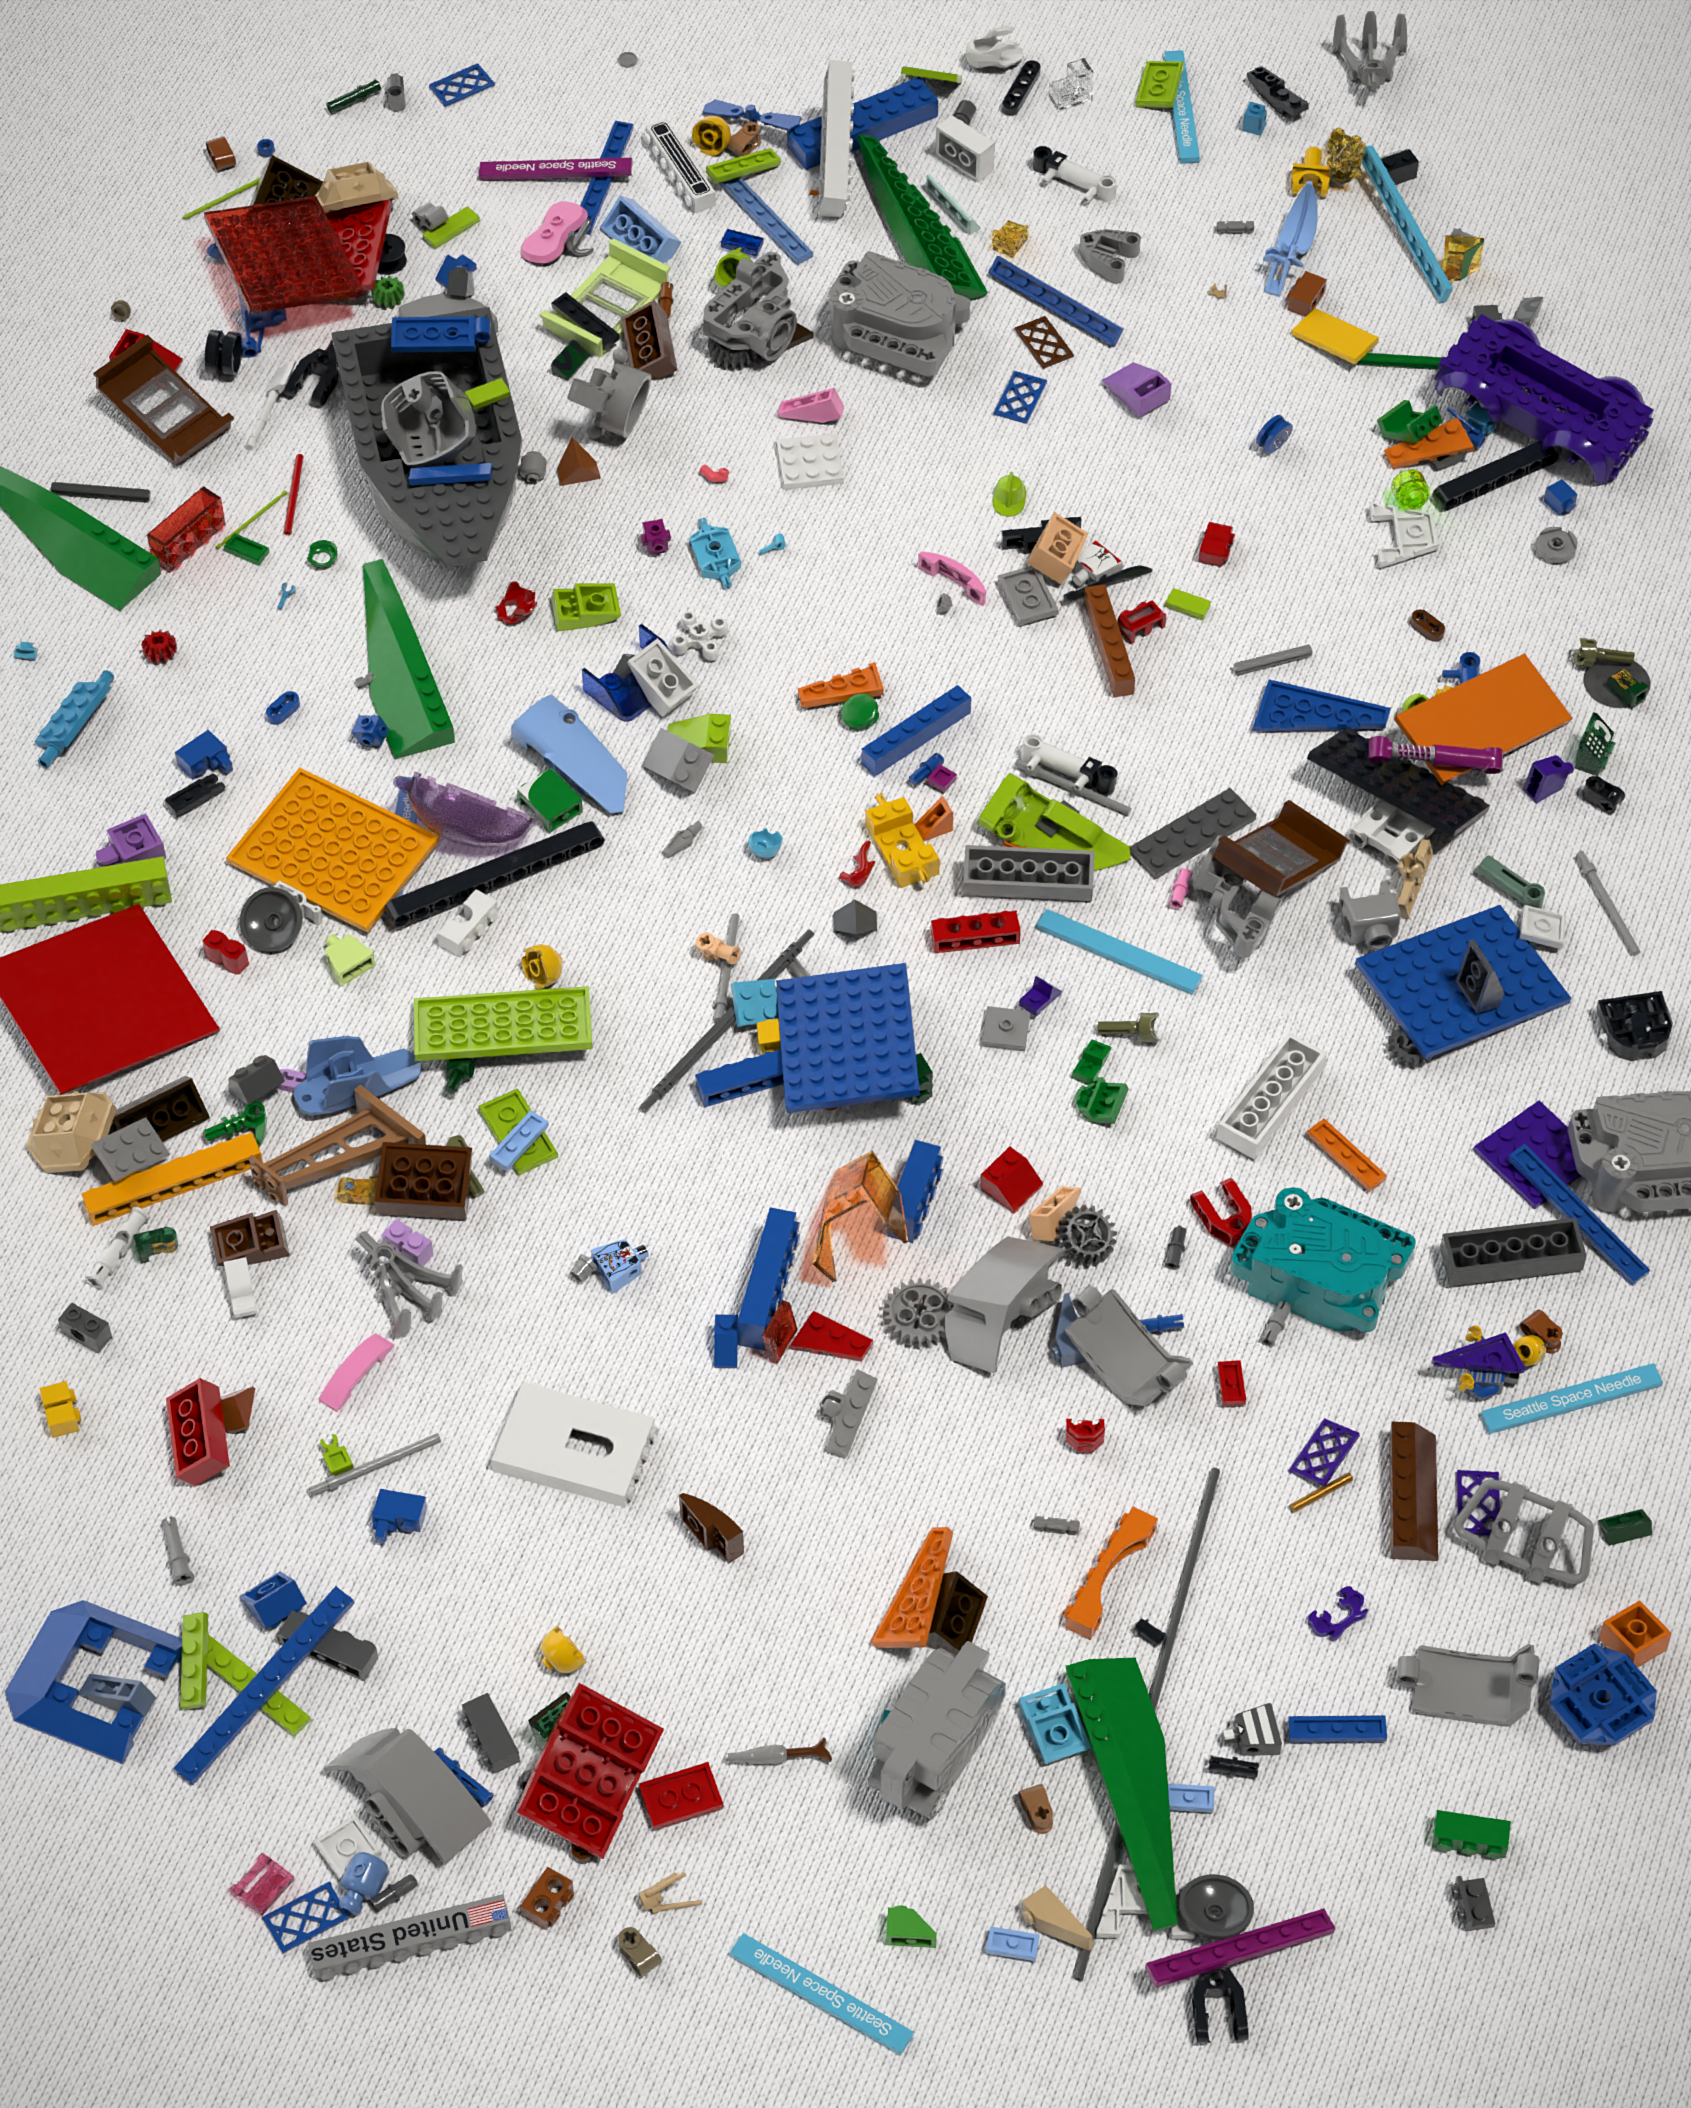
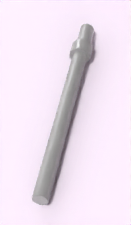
M1017 759L1015 762L1016 767L1029 772V775L1038 778L1039 776L1129 816L1131 813V807L1083 787L1080 791L1075 790V783L1042 769L1040 765H1037L1033 771H1030L1026 767L1028 762Z
M1584 851L1578 852L1576 856L1582 865L1584 875L1589 877L1632 955H1638L1640 949L1597 876V869L1593 863L1589 862Z
M736 913L731 915L726 944L732 947L736 943L740 918ZM726 960L723 963L719 994L715 999V1022L724 1015L725 1009L728 1007L729 999L727 998L732 965L728 964Z
M438 1433L337 1476H334V1474L325 1478V1481L308 1487L311 1496H314L328 1489L331 1491L339 1488V1485L441 1442Z

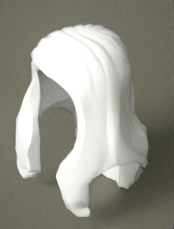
M1008 26L990 29L982 36L971 39L966 44L965 49L968 62L976 68L994 66L1006 69L1011 65L1018 64L1024 58V53L1017 42L1012 43L1011 40L1001 41L997 39V36L1013 33L1014 29Z

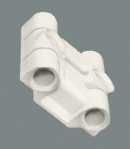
M1379 798L1354 824L1350 830L1349 838L1359 848H1363L1369 843L1385 853V863L1390 868L1397 870L1399 869L1398 864L1401 857L1408 853H1412L1414 856L1415 849L1419 847L1421 839L1426 840L1436 829ZM1389 829L1393 833L1397 834L1398 837L1395 838L1394 836L1390 835L1384 830Z

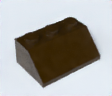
M957 1571L943 1574L926 1643L932 1649L936 1650L941 1647L956 1656L967 1641L972 1643L988 1598L984 1592Z

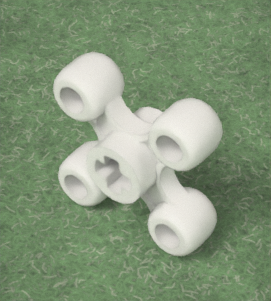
M692 611L682 613L680 619L681 626L685 630H689V633L686 636L676 635L673 637L672 650L676 654H684L692 646L695 649H702L706 660L713 661L717 659L719 647L710 639L713 636L721 637L727 633V621L722 617H717L710 625H707L703 622H697L696 614Z

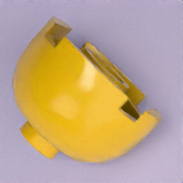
M707 116L699 120L693 127V142L695 145L698 144L702 153L716 156L723 152L729 144L731 137L730 127L724 119L718 116Z
M544 944L524 949L523 952L526 953L521 958L522 968L528 981L532 978L536 982L533 985L535 988H545L560 978L563 960L555 949Z
M556 1625L547 1633L542 1641L541 1650L545 1656L542 1661L550 1671L555 1668L560 1673L574 1672L582 1667L587 1660L583 1658V1654L568 1636H564L563 1630Z

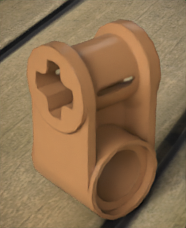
M755 122L746 123L736 134L730 137L727 149L739 156L750 154L761 144L759 124Z
M1041 1783L1019 1790L1020 1802L1028 1816L1032 1829L1039 1834L1050 1832L1053 1827V1811L1044 1785Z

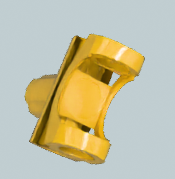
M1318 147L1306 149L1304 164L1293 163L1291 178L1292 194L1297 195L1306 182L1311 181L1313 187L1318 189L1321 197L1327 196L1330 185L1329 174H1331V166L1321 165L1322 151ZM1318 182H1322V187L1318 185Z

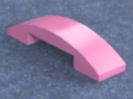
M920 552L918 554V568L933 577L939 572L967 588L968 598L982 606L986 604V589L984 585L967 567L940 554L931 552Z
M377 1333L363 1341L336 1370L321 1393L319 1401L338 1412L352 1396L351 1390L377 1361L381 1363L394 1348V1344Z

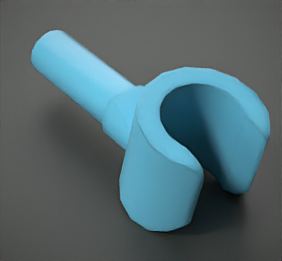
M776 534L773 537L774 543L760 549L759 553L762 555L775 548L783 550L786 546L783 534Z

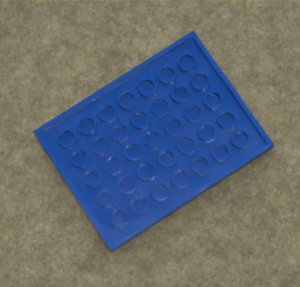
M1501 905L1358 957L1355 960L1356 967L1424 1059L1562 1007L1571 1001V996L1527 940L1520 939L1519 928ZM1474 939L1494 969L1504 991L1500 1007L1478 1014L1456 983L1469 940Z
M906 963L776 980L787 1113L920 1095Z

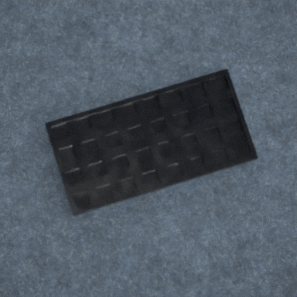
M1344 728L1309 751L1307 759L1452 838L1486 814L1490 807L1482 798L1467 793L1461 787H1456L1448 782L1441 785L1428 769L1418 767L1411 760L1407 761L1404 758L1403 760L1398 758L1397 760L1390 759L1386 763L1370 762L1369 738H1364L1357 731L1350 728Z

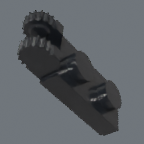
M211 774L203 779H198L165 798V805L176 817H179L213 796H218L225 790L226 786L223 782L216 784L218 777L216 774Z

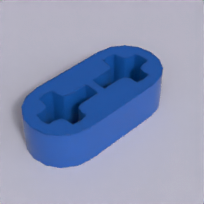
M293 691L285 692L266 709L268 722L273 725L281 724L300 707L298 694Z

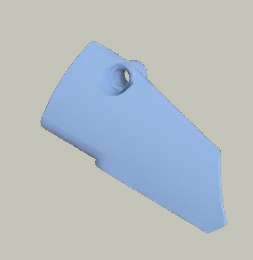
M551 694L532 705L513 723L511 737L526 750L532 746L542 755L544 762L584 797L589 795L610 814L624 812L627 772L580 720L576 711L568 709ZM567 719H572L574 723L568 724L564 721Z

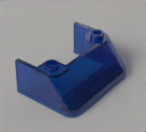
M642 623L639 625V642L642 649L658 638L669 650L664 640ZM586 668L582 669L583 691L621 721H632L652 706L633 672L624 678L615 673H607L599 679Z

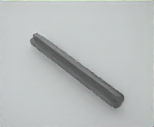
M52 482L51 492L61 495L149 501L151 497L149 489Z

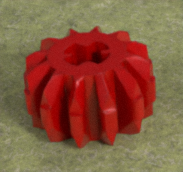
M161 629L158 632L151 630V635H145L141 644L145 658H148L150 663L156 661L158 665L161 661L167 663L168 658L174 659V653L177 652L174 635H171L169 631L162 632Z

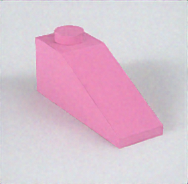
M834 387L781 402L778 416L821 423L836 421L842 416L844 404Z

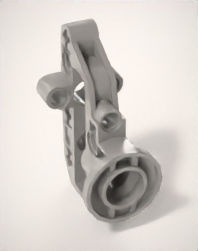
M768 252L755 262L746 258L739 262L736 269V278L714 296L704 308L703 335L731 350L751 349L767 361L775 360L785 351L795 332L797 318L794 311L789 309L791 305V299L787 297L789 278L781 265V256L778 253ZM768 286L775 288L761 300L762 291ZM743 308L747 310L744 316L730 328L723 326L734 313H738Z
M1218 835L1204 859L1193 889L1212 893L1208 903L1218 908L1215 921L1216 927L1232 944L1233 951L1237 956L1248 958L1257 947L1262 945L1269 927L1283 905L1289 890L1277 897L1267 891L1259 893L1255 904L1253 903L1251 911L1245 920L1231 914L1228 908L1232 906L1241 891L1243 883H1246L1247 880L1213 857L1219 844L1218 840L1222 836ZM1255 845L1245 848L1282 874L1292 870Z

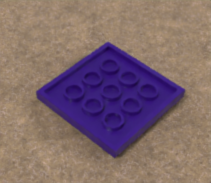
M1540 1100L1480 1141L1473 1149L1481 1159L1534 1209L1545 1203L1547 1199L1507 1160L1508 1156L1522 1145L1526 1144L1567 1186L1581 1177L1576 1169L1568 1127Z

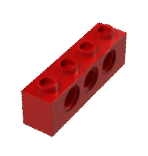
M1017 910L931 920V938L934 954L1020 944L1021 930Z

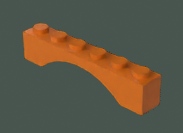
M1132 1506L1129 1513L1125 1512L1119 1523V1530L1113 1531L1108 1541L1110 1545L1107 1550L1103 1549L1099 1554L1097 1560L1099 1563L1096 1568L1092 1567L1086 1578V1585L1084 1587L1080 1586L1075 1596L1077 1600L1074 1605L1070 1604L1064 1614V1618H1066L1065 1628L1089 1640L1093 1638L1102 1622L1101 1590L1108 1574L1122 1559L1147 1547L1157 1530L1158 1518Z

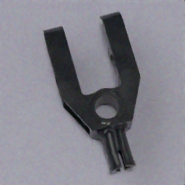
M332 340L326 350L318 348L299 361L285 386V395L295 397L299 390L303 389V384L307 377L315 373L321 379L312 393L311 401L319 406L325 405L338 384V363Z
M1228 1966L1200 1974L1192 1996V2007L1197 2044L1211 2042L1208 2034L1209 2014L1206 2013L1205 1998L1217 1999L1224 1996L1229 1997L1235 2041H1247L1249 2039L1244 1990ZM1212 1980H1218L1222 1983V1985L1214 1986L1210 1982Z

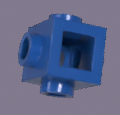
M359 715L351 732L360 745L381 746L389 728L380 716Z

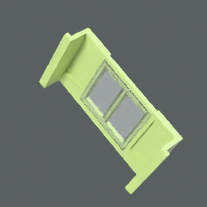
M613 238L609 242V256L571 296L621 336L624 332L621 318L656 300L660 296L661 284L669 282L668 272L671 270V267ZM543 310L540 314V317L543 319L544 328L569 342L574 339L586 351L600 358L611 348L610 346L605 350L601 338L572 324L557 311L552 314Z

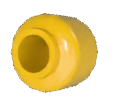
M1538 1336L1520 1337L1513 1345L1524 1366L1540 1363L1546 1354V1346Z

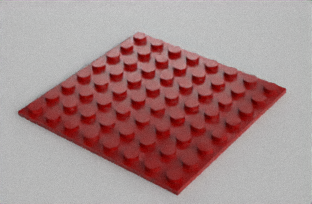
M140 904L0 957V999L60 1095L220 1031L219 1026Z

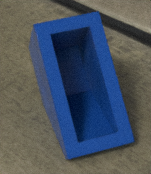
M715 1314L714 1368H737L738 1315Z

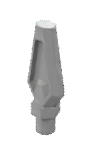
M696 821L685 830L677 831L663 849V855L669 858L691 845L694 836L703 827L702 824Z

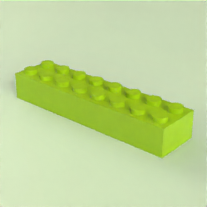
M164 856L0 884V932L116 913L137 904L144 908L171 903L172 897Z

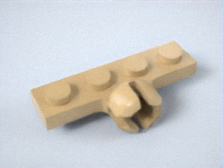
M1421 839L1419 847L1415 849L1414 857L1412 853L1405 854L1401 857L1398 864L1400 874L1405 878L1402 883V892L1397 897L1401 918L1409 919L1432 860L1433 850L1430 840Z

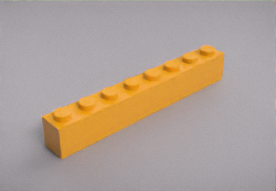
M252 1132L242 1134L226 1142H219L212 1147L197 1150L184 1157H177L170 1162L155 1165L150 1169L137 1172L116 1183L113 1180L103 1186L91 1188L81 1193L83 1203L92 1226L131 1213L133 1207L142 1209L248 1171L251 1167L249 1161L251 1155L263 1163L261 1152Z

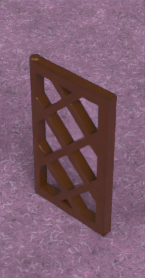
M1046 316L1014 328L1043 369L1074 357L1073 352ZM1044 322L1048 329L1039 328L1037 325ZM1022 330H1031L1029 336H1025ZM1035 332L1045 334L1044 339L1034 338L1033 335ZM1049 335H1053L1058 342L1047 341ZM1030 343L1041 344L1040 349H1034ZM1047 345L1055 347L1053 353L1043 351V348ZM1058 349H1064L1067 354H1057ZM1040 356L1050 357L1051 360L1044 362Z

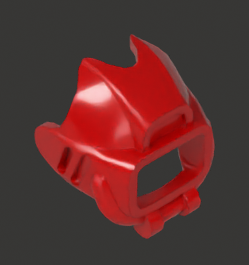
M516 581L511 582L500 605L495 607L496 612H498V621H503L507 624L521 622L537 606L535 591L520 587ZM517 605L513 613L507 616L505 606Z

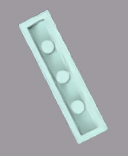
M927 174L926 189L969 234L980 230L981 227L930 174Z

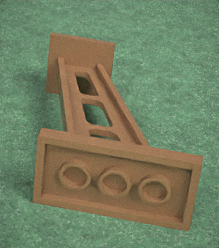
M359 1085L354 1090L357 1115L265 1164L251 1155L249 1161L253 1176L252 1181L258 1189H264L268 1192L272 1200L275 1202L279 1201L286 1207L289 1204L286 1190L380 1156L383 1142L426 1145L425 1133L362 1085ZM369 1127H374L385 1135L359 1147H350L344 1142L345 1139ZM333 1145H339L345 1150L344 1153L321 1162H315L310 1158L312 1155ZM301 1161H305L310 1165L283 1177L277 1174Z

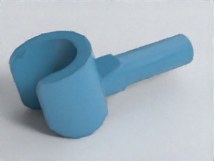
M287 582L281 586L283 594L277 606L281 610L288 596L293 595L296 591L294 585H292L290 591H286Z

